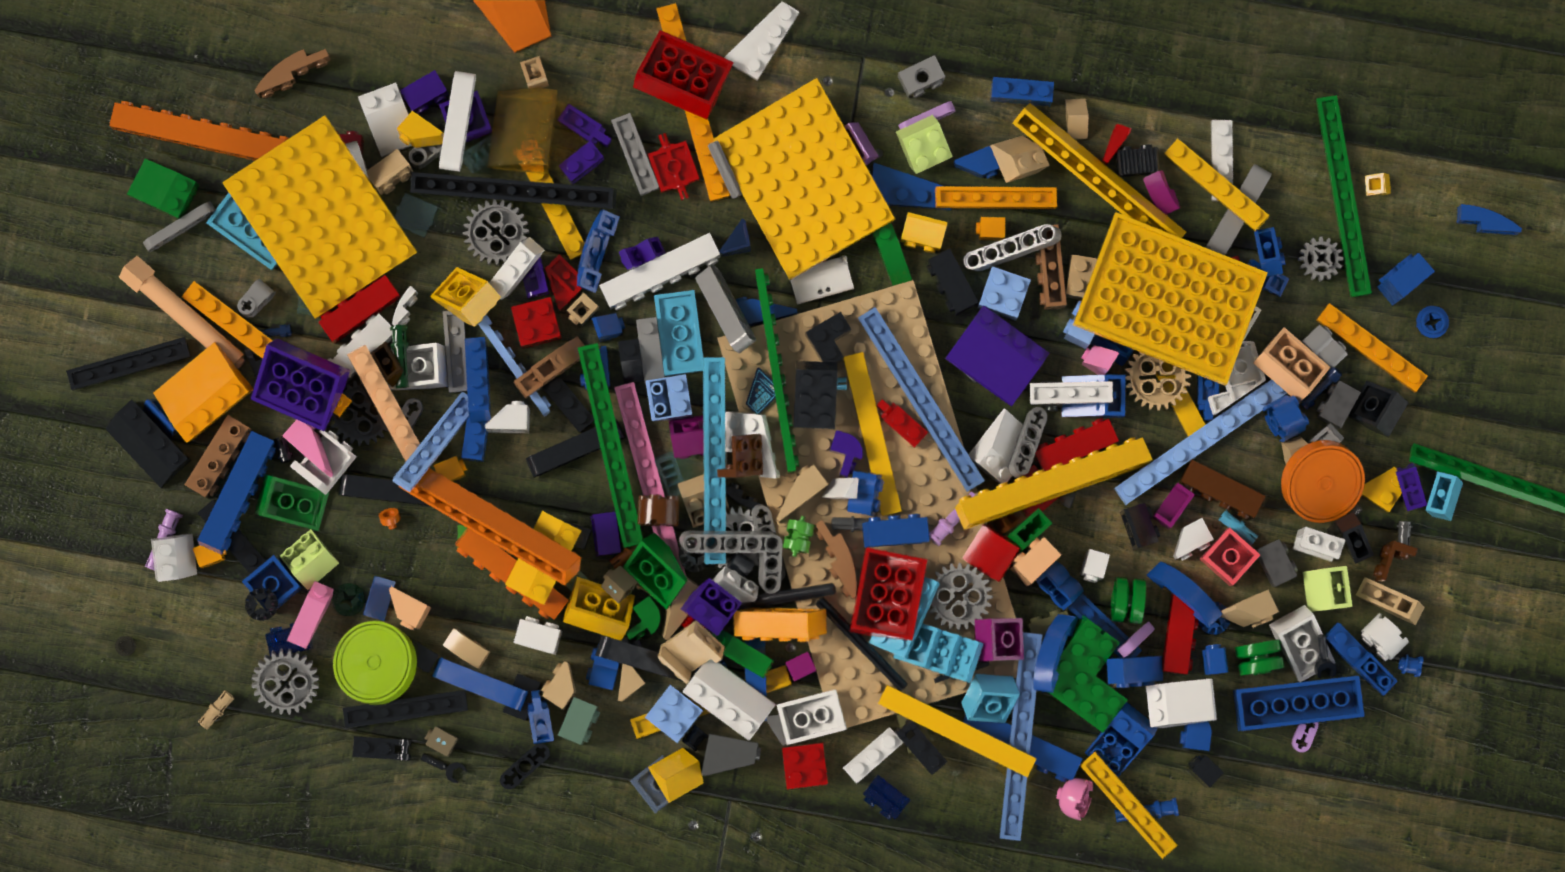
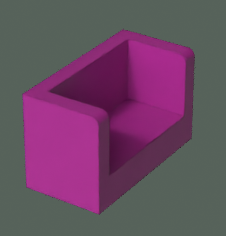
M1175 484L1153 515V519L1167 529L1172 528L1195 494L1181 484Z
M808 652L785 662L794 682L816 671Z

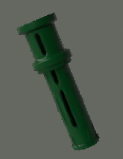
M407 325L390 326L393 341L391 348L394 350V355L404 370L396 383V388L409 387L406 349L409 347L406 337Z

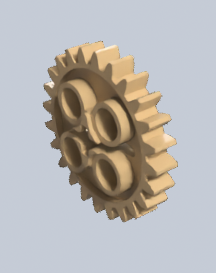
M1139 352L1140 356L1133 354L1135 362L1128 361L1132 368L1125 369V372L1130 374V376L1125 377V380L1130 381L1125 387L1132 388L1129 396L1136 395L1134 402L1142 400L1141 407L1147 403L1149 404V410L1152 409L1153 405H1156L1157 411H1159L1161 405L1168 409L1169 402L1175 406V398L1180 401L1182 400L1180 393L1187 394L1184 386H1190V383L1185 381L1191 377V375L1185 374L1187 370L1173 365L1171 372H1165L1162 369L1164 361ZM1148 362L1152 365L1150 373H1145L1142 370L1141 366L1143 363ZM1156 372H1159V376H1176L1175 379H1160L1159 383L1156 382V379H1139L1140 376H1154ZM1165 382L1172 383L1174 387L1172 392L1167 393L1163 390ZM1144 383L1152 384L1153 391L1151 393H1145L1142 390Z

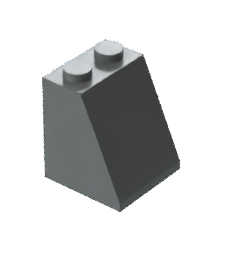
M709 734L701 775L706 776L754 764L755 760L760 759L761 748H758V743Z

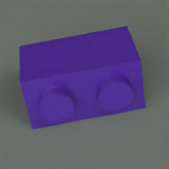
M435 70L400 90L411 111L418 114L426 112L429 109L428 106L434 103L439 104L447 99L446 96L449 95Z
M589 141L562 162L559 168L570 183L574 185L602 163L604 157L592 141Z

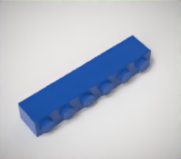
M251 431L197 540L199 545L221 555L224 550H228L232 542L230 537L233 531L237 532L241 521L239 518L242 513L245 514L250 505L248 500L251 495L254 496L259 486L257 482L260 477H264L267 471L268 459L272 460L275 455L276 448H274L275 443L273 440Z
M966 714L964 715L962 722L1007 744L1010 743V724L1006 722L969 721ZM1031 736L1030 755L1036 758L1034 763L1037 765L1036 769L1045 774H1048V771L1056 774V779L1064 783L1067 780L1074 779L1082 758L1038 737Z

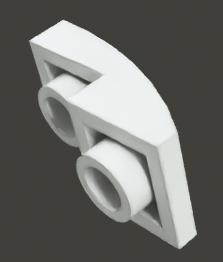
M411 286L406 290L396 307L392 321L393 326L406 325L410 320L409 316L411 314L405 308L407 306L411 307L418 299L416 297L418 292Z

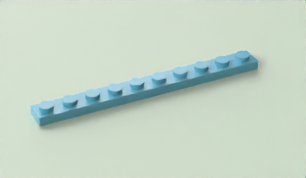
M703 357L704 531H726L725 477H717V469L725 468V357ZM710 537L706 542V546H712L715 543V538ZM704 553V564H726V553Z

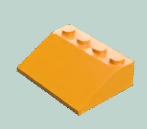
M214 342L153 394L173 427L188 443L251 393L254 388L219 345Z

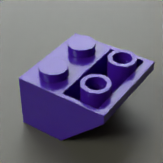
M709 578L692 592L680 609L712 634L718 636L742 602Z

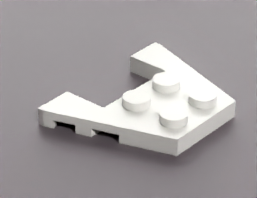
M1243 341L1230 378L1225 386L1227 392L1208 397L1213 415H1216L1266 381L1264 372L1253 364L1258 357L1254 342Z
M733 411L726 412L725 465L727 464V452H732V436L761 434L763 475H760V477L780 478V472L776 469L775 464L776 456L772 452L770 444L772 439L766 415Z

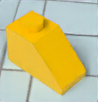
M411 111L397 128L400 135L399 139L404 144H411L415 148L443 143L444 133L414 111Z

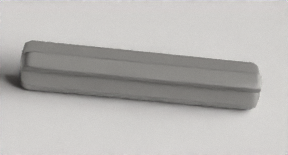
M719 141L710 143L708 145L709 151L731 198L741 196L739 184Z

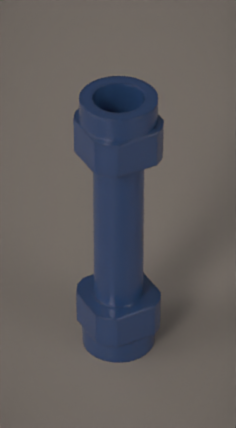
M290 324L280 325V328L260 330L267 337L281 336V338L292 336Z
M1333 366L1326 372L1327 376L1300 402L1304 408L1308 410L1316 403L1314 400L1332 382L1336 383L1340 379L1342 373Z

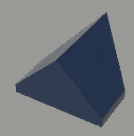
M741 219L720 249L719 253L722 257L751 252L748 230L744 219Z

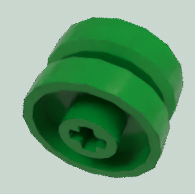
M1115 577L1111 595L1112 621L1123 622L1128 610V620L1130 623H1142L1146 598L1145 579H1133L1129 591L1128 579L1125 577Z
M1279 639L1235 647L1236 658H1250L1249 662L1238 665L1240 676L1265 674L1275 669L1284 668L1282 657L1269 658L1270 653H1276L1281 650Z

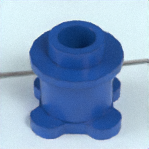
M1405 654L1404 658L1400 657L1398 669H1401L1402 674L1410 673L1414 674V677H1420L1423 657L1414 658Z

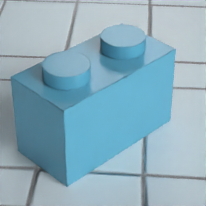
M1437 472L1426 511L1432 517L1451 521L1463 482L1457 476Z

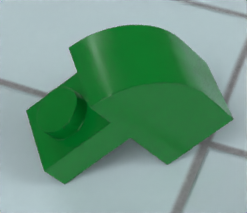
M648 596L633 607L642 621L626 632L630 640L633 638L639 640L646 635L644 632L646 629L653 635L660 626V611L651 597Z

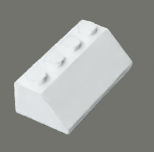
M712 659L700 667L683 690V693L748 741L754 736L776 705L719 662L715 663Z

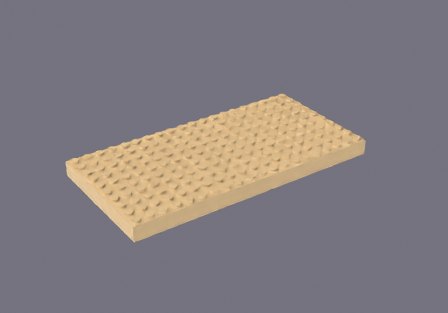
M913 280L776 320V325L773 326L774 334L778 333L780 346H776L777 354L782 356L783 366H779L780 374L785 375L786 386L782 387L783 393L788 394L790 406L786 407L787 415L791 414L793 426L789 427L790 435L794 434L796 447L792 448L793 454L798 455L799 467H796L795 473L788 474L775 398L760 413L766 415L772 439L770 444L772 452L776 456V469L780 472V478H766L758 475L766 505L771 511L776 534L782 539V543H784L785 536L789 535L786 531L788 520L801 519V516H805L804 521L813 525L823 520L833 537L841 533L854 563L857 585L856 594L866 549L864 548L863 531L834 530L831 527L833 517L851 518V516H854V518L864 519L881 517V520H888V516L900 515L901 519H907L910 514H920V517H927L928 530L931 532L939 524L938 521L940 519H945L955 509L956 505L960 502L959 499L969 495L970 492H973L975 496L978 495L976 487L966 492L858 320V317L876 307L963 446ZM842 312L851 328V332L835 341L843 356L864 353L876 406L881 399L889 405L892 403L898 405L921 425L928 434L913 448L884 422V419L881 417L883 412L877 407L902 512L883 517L881 516L880 509L873 516L848 512L849 499L822 498L823 493L827 489L826 487L781 522H778L776 518L796 478L800 475L798 471L806 465L809 467L814 465L828 484H830L832 479L845 478L840 476L845 456L830 452L836 430L851 434L862 446V460L853 459V462L856 463L854 471L871 473L844 360L838 363L837 378L846 377L847 382L838 383V385L847 384V390H837L835 429L794 427L796 361L821 362L805 336V332ZM764 324L751 328L756 341L741 353H737L731 347L726 336L717 338L722 357H725V367L739 412L755 414L746 405V401L757 368L759 367L772 379ZM959 521L953 527L954 532L948 534L941 541L940 546H937L929 538L930 542L921 544L870 548L928 559L925 577L937 580L938 577L935 572L943 574L942 567L950 570V564L958 568V564L961 563L962 568L965 569L969 563L962 558L983 524L964 530L961 521ZM813 532V536L809 538L811 542L809 554L799 552L796 557L792 556L793 552L791 550L782 548V559L791 589L833 583L836 587V593L823 597L851 624L856 597L854 599H851L850 596L846 598L840 589L843 586L839 578L835 580L831 575L829 569L832 567L830 564L836 558H831L825 550L827 544L824 539L820 541L815 532ZM970 565V571H972L975 567ZM977 570L976 574L979 575L980 573H982L981 571ZM984 574L982 581L989 580L985 586L992 587V590L987 592V594L993 596V598L987 600L992 607H985L989 614L982 613V618H1016L1004 578L998 582ZM963 576L956 577L954 580L955 586L958 588L965 585V578ZM970 583L961 593L956 592V598L946 606V610L950 609L957 600L963 601V594L973 587V583ZM943 590L939 594V599L942 602H947L950 599L949 591ZM977 591L970 592L968 596L969 601L977 602L980 598ZM821 597L795 601L797 608L819 609L816 606V602ZM933 605L929 607L923 624L975 640V626L971 622L968 629L965 628L964 624H961L960 630H957L956 624L950 629L949 622L941 625L942 618L934 619L937 613H930L929 611L934 607ZM957 605L953 610L956 617L963 616L965 612L964 607ZM826 616L827 634L819 635V639H810L807 643L822 693L837 690L846 728L896 714V712L878 704L887 685L895 689L897 688ZM860 634L869 643L872 636ZM871 645L907 682V687L901 692L926 704L966 693L971 684L955 678L935 683L934 679L943 674L893 658V653ZM1018 660L989 661L990 666L974 671L972 680L975 674L1012 676L1016 678Z

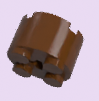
M639 496L638 524L643 526H678L679 496Z

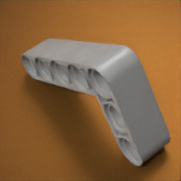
M685 531L681 534L679 538L680 545L691 553H760L758 578L760 587L770 594L776 593L780 589L783 543L782 539L774 532ZM694 537V544L686 546V540ZM710 537H714L715 543L712 546H706L707 540ZM734 537V545L727 546V540ZM754 537V545L747 546L748 539ZM774 537L776 540L775 544L768 547V540ZM774 558V564L771 567H767V560ZM770 578H773V585L770 587H766V581Z

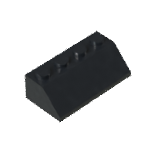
M132 399L116 413L106 428L109 434L160 488H163L192 461L146 411Z

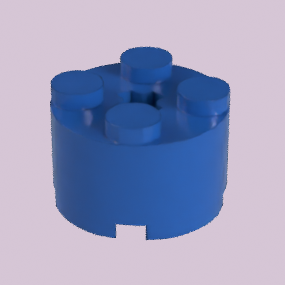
M1284 395L1263 407V411L1267 410L1268 414L1264 416L1266 423L1275 437L1279 435L1282 438L1279 440L1280 442H1285L1304 432L1306 425L1309 424L1307 416L1301 413L1298 407L1299 402L1294 395L1291 397Z

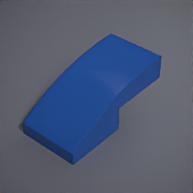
M1249 260L1248 265L1261 270L1260 263L1255 260ZM1282 274L1268 276L1262 289L1281 297L1289 278Z

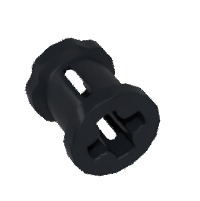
M694 724L691 733L686 739L683 738L682 741L696 752L698 745L708 735Z

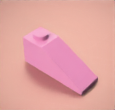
M1094 345L1091 349L1087 348L1081 358L1084 361L1081 365L1097 375H1105L1119 353Z
M296 420L283 434V437L331 478L333 473L320 435L314 431L316 428Z
M316 581L314 582L287 641L305 649L307 648L331 603L334 589Z

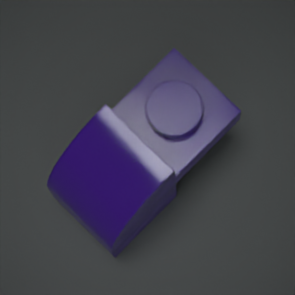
M653 237L644 240L636 246L624 248L619 251V254L626 269L632 270L666 254L659 238Z
M836 430L830 452L845 456L840 476L848 478L849 474L853 475L856 466L853 459L861 461L863 450L860 442L854 436Z

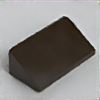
M384 342L370 354L385 381L391 387H394L404 370L388 343Z

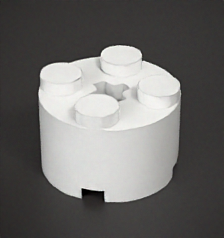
M1380 613L1362 630L1361 634L1362 640L1369 647L1374 646L1378 651L1379 657L1385 662L1388 659L1392 660L1409 643L1406 637L1402 639L1399 636L1402 632L1388 618L1384 617L1382 619V614Z

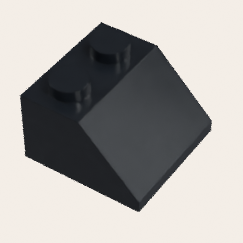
M1366 381L1348 417L1373 432L1389 437L1409 402L1396 391Z
M1145 503L1120 512L1133 551L1158 542L1160 533L1157 526L1152 524L1151 518H1153L1150 506L1146 507Z

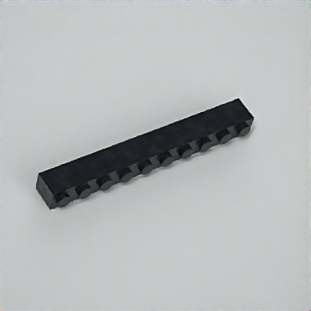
M412 172L410 192L615 209L617 189Z

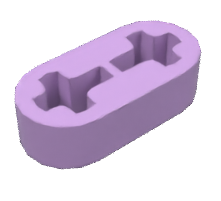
M1314 722V727H1310L1307 733L1304 732L1306 725L1298 724L1291 742L1294 750L1297 752L1309 750L1318 729V722ZM1304 734L1306 735L1304 742L1307 743L1306 747L1302 746L1301 749H1299V744L1296 743V740H1301Z

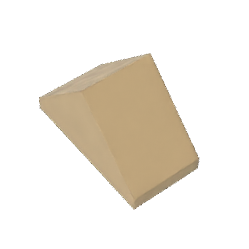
M539 56L520 62L530 92L549 86Z
M1066 99L1067 133L1075 140L1088 139L1086 99Z
M622 665L618 701L623 702L646 684L632 666Z

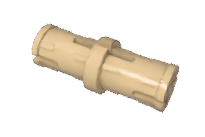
M224 690L220 697L209 705V709L198 720V723L208 730L214 721L224 714L223 711L235 699L233 695Z

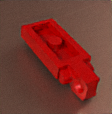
M883 399L877 404L876 407L883 412L881 417L884 419V422L913 448L928 434L921 425L894 403L889 405Z

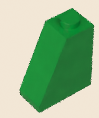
M1038 508L1007 537L1021 547L1018 552L1019 554L1043 533L1052 522Z

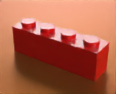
M386 275L380 276L371 282L372 285L366 289L363 287L354 293L355 296L349 301L345 299L337 305L338 308L333 312L328 311L320 317L322 320L318 323L334 344L366 323L372 315L376 316L401 298Z
M1097 419L1091 422L1093 426L1087 429L1082 426L1073 430L1074 434L1069 437L1064 434L1055 438V443L1048 445L1046 442L1039 445L1034 457L1040 470H1051L1052 466L1063 463V465L1068 464L1073 458L1080 456L1082 459L1093 451H1100L1119 442L1110 420Z
M1172 592L1162 668L1163 672L1188 675V671H1192L1193 659H1190L1191 650L1194 651L1196 639L1193 638V632L1198 628V619L1193 616L1194 611Z

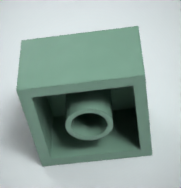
M574 697L558 736L583 745L584 742L588 743L593 732L589 729L592 723L596 724L600 712L597 711L599 707Z

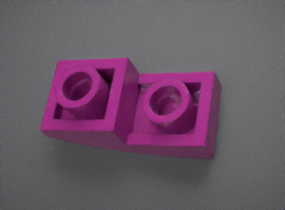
M1157 171L1143 178L1148 193L1159 210L1168 215L1180 209L1175 191L1169 188L1164 171Z

